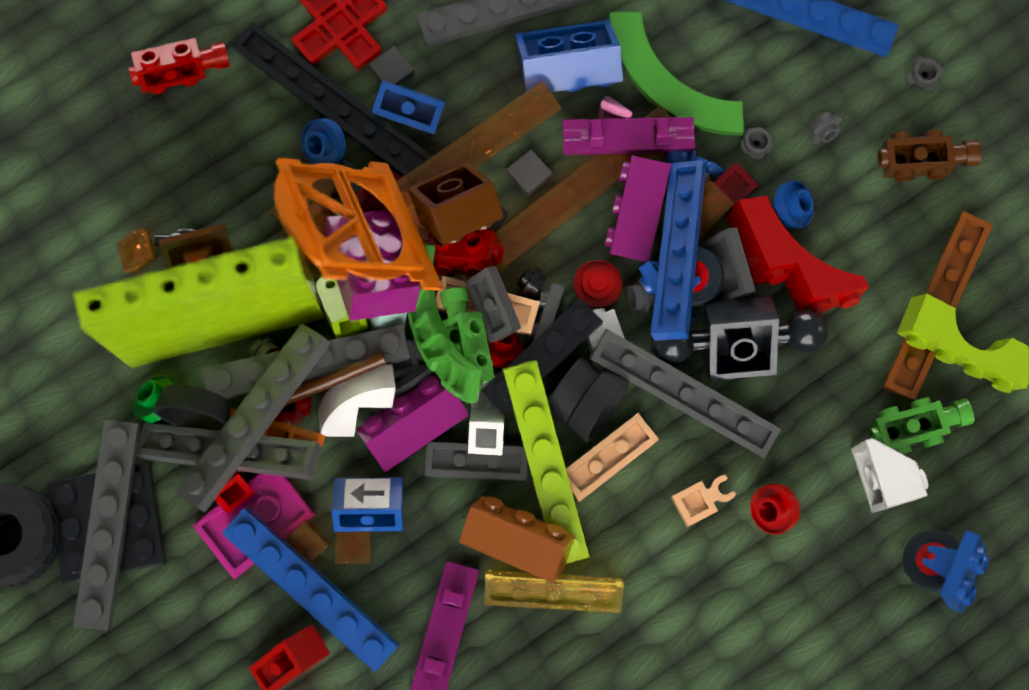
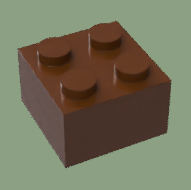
M468 162L408 188L419 223L442 245L459 242L465 235L476 230L487 229L495 221L504 218L493 182Z

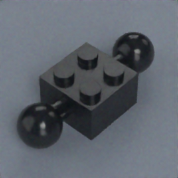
M771 297L712 301L704 303L703 330L691 331L689 329L688 339L654 340L652 337L651 347L655 356L668 364L681 363L691 355L693 350H703V359L710 381L777 375L778 343L788 342L791 347L800 352L816 351L827 340L828 325L821 314L808 309L795 312L786 323L779 324V317Z

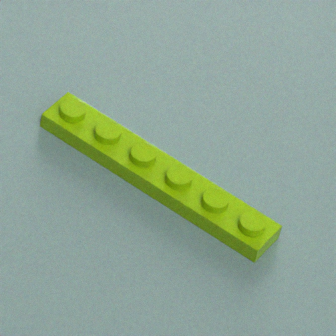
M533 360L504 368L502 370L544 523L558 524L564 527L568 533L575 535L566 564L588 558V549L537 361Z

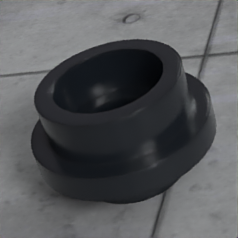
M538 267L533 271L528 268L516 284L520 287L517 293L521 297L526 295L531 299L544 284L546 277L541 274L542 270Z

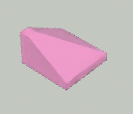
M606 96L601 102L598 116L602 119L631 118L632 112L613 98Z

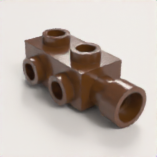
M941 130L927 131L923 133V137L911 138L909 132H898L890 135V139H887L881 148L878 149L877 161L879 168H883L884 178H895L897 182L910 181L917 176H927L929 180H939L946 178L956 167L955 164H962L964 167L979 166L981 146L978 140H964L962 144H953L952 136H943ZM932 156L936 162H927L926 157ZM896 158L902 159L904 164H896Z

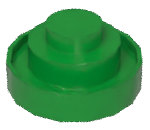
M157 375L144 382L138 389L134 399V414L146 423L159 421L161 418L154 413L156 403L163 388L166 385L176 383L166 375Z

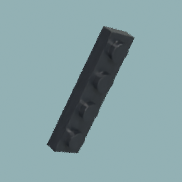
M579 298L506 368L536 360L543 382L603 325V321ZM501 371L482 389V393L506 417L513 410L504 373Z

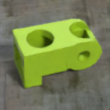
M323 276L320 277L316 283V290L336 339L369 329L366 319L349 321L337 280L325 279Z

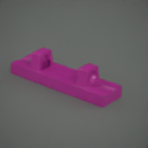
M694 117L562 120L563 155L667 153L671 151L694 152ZM654 128H657L656 141L654 140Z
M446 561L410 690H447L479 570ZM444 603H445V604H451V605H454V606L459 607V608H455V607H452V606L444 605Z

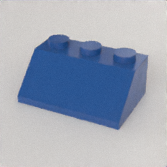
M610 20L515 34L522 81L527 96L542 97L555 91L576 92L583 87H609L616 82H623L621 48Z

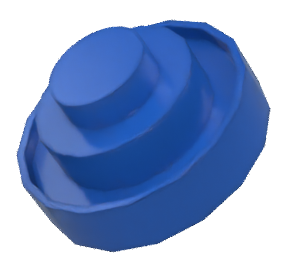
M328 118L312 120L305 125L302 131V150L306 158L313 165L321 163L337 164L341 161L345 154L346 141L340 126L333 120Z
M792 180L778 186L775 192L773 209L785 227L796 230L810 224L814 212L813 199L804 184L800 181Z

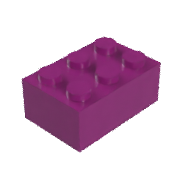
M389 210L364 212L363 214L384 262L391 263L395 261L402 249V236L395 218ZM341 215L328 217L326 238L350 220ZM356 234L338 247L345 255L357 261L368 262ZM348 272L349 277L347 279H336L349 321L416 311L420 283L410 281L406 274L389 280H374Z

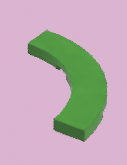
M642 12L609 13L610 23L620 44L621 62L626 69V74L636 88L653 105L670 117H694V126L701 128L702 131L721 135L743 136L742 101H728L706 96L694 91L672 76L661 64L650 47L643 26Z
M423 242L434 266L435 246ZM420 285L416 311L407 313L420 354L430 371H435L442 380L441 385L446 390L466 403H477L482 369L465 359L453 345L443 326L437 307L435 291L423 290Z

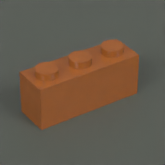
M482 496L470 506L459 543L554 583L564 571L575 535L568 533L564 527L558 524H547L535 519V516L528 511L514 510L505 506L497 498Z

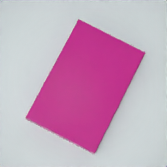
M258 473L248 481L255 492L254 495L229 514L220 505H217L192 525L233 579L239 577L255 564L222 534L243 508L248 506L284 540L316 516L287 477Z

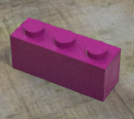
M632 156L630 163L623 162L619 180L625 182L623 196L616 194L612 214L618 215L615 228L609 227L605 246L611 247V255L643 262L650 260L671 164Z
M437 374L423 380L417 388L408 394L396 398L393 401L392 408H385L377 415L368 417L362 425L356 428V431L384 472L469 416L460 399L441 385L442 380Z

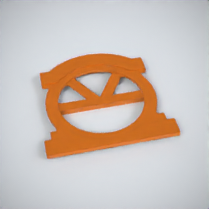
M278 158L276 160L280 172L275 181L274 200L279 218L289 236L294 238L299 249L319 266L325 279L344 280L349 277L348 272L374 280H389L406 274L410 281L420 282L423 290L440 291L443 288L387 163L371 161L368 167L356 170L332 163L310 165L302 164L300 160ZM332 178L343 205L315 190L312 184L320 179ZM350 182L363 187L376 196L395 218L402 236L401 253L395 261L391 263L384 262ZM307 197L350 221L325 238L311 218L307 206ZM356 234L368 262L357 261L342 253L338 247Z

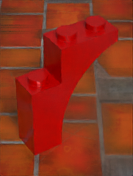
M768 196L738 200L726 217L730 228L738 229L748 267L755 284L769 282L771 285H776L785 281L798 311L808 309L820 314L830 308L839 306L842 309H847L858 304L860 297L869 288L864 276L834 268L804 249L785 229L777 217Z

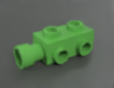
M465 287L450 288L440 292L442 307L446 308L448 319L442 321L449 338L450 336L453 338L452 343L465 359L482 369L480 390L482 389V383L495 378L482 312L467 311L466 304L469 303Z
M930 397L911 402L912 409L899 412L898 406L879 411L880 418L870 422L872 428H869L870 439L873 438L904 455L912 452V445L923 443L924 448H929L944 443L943 437L951 433L949 427L957 425L960 428L973 424L974 413L970 402L966 398L952 401L950 406L943 408L941 401L931 403ZM920 419L927 422L928 428L926 431L920 429ZM888 428L896 432L895 440L889 438Z

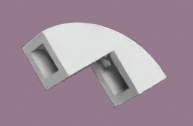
M392 364L383 365L331 387L319 406L320 434L336 437H354L358 407L392 408L396 388Z
M493 369L494 377H496L503 370ZM493 379L482 383V389L485 388ZM480 389L477 403H471L468 454L502 455L505 416Z

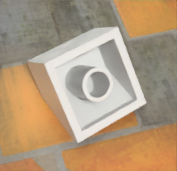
M873 438L865 440L851 449L872 513L927 496L925 490L928 489L927 477L922 469H918L917 463Z

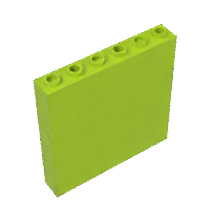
M294 238L74 293L82 330L130 368L325 318L316 290V283Z

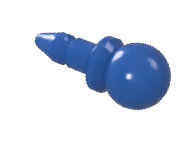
M696 150L690 153L686 151L664 153L665 163L703 160L708 174L722 175L724 173V169L715 162H708L707 159L695 157Z

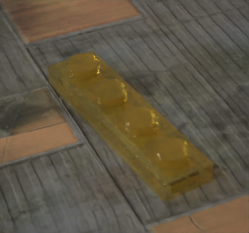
M486 570L484 605L621 613L624 589L623 578L560 575L554 583H551L530 573Z

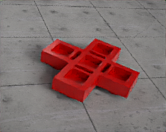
M298 0L314 19V22L292 37L291 41L311 66L316 65L338 48L358 72L382 54V48L365 27L388 11V7L383 0Z

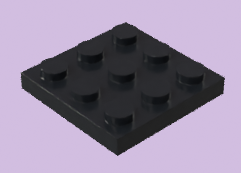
M150 463L135 465L119 573L167 564ZM96 473L47 482L50 504L53 506L60 522L61 540L57 553L63 584L80 581Z

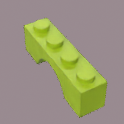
M929 294L911 297L897 331V334L907 338V344L917 349H928L936 353L935 358L944 363L958 364L964 368L963 372L967 375L979 379L985 378L993 382L991 386L999 391L1011 393L1012 390L1027 389L1029 384V346L1014 338L995 341L986 350L977 349L967 343L960 334L956 324V308Z

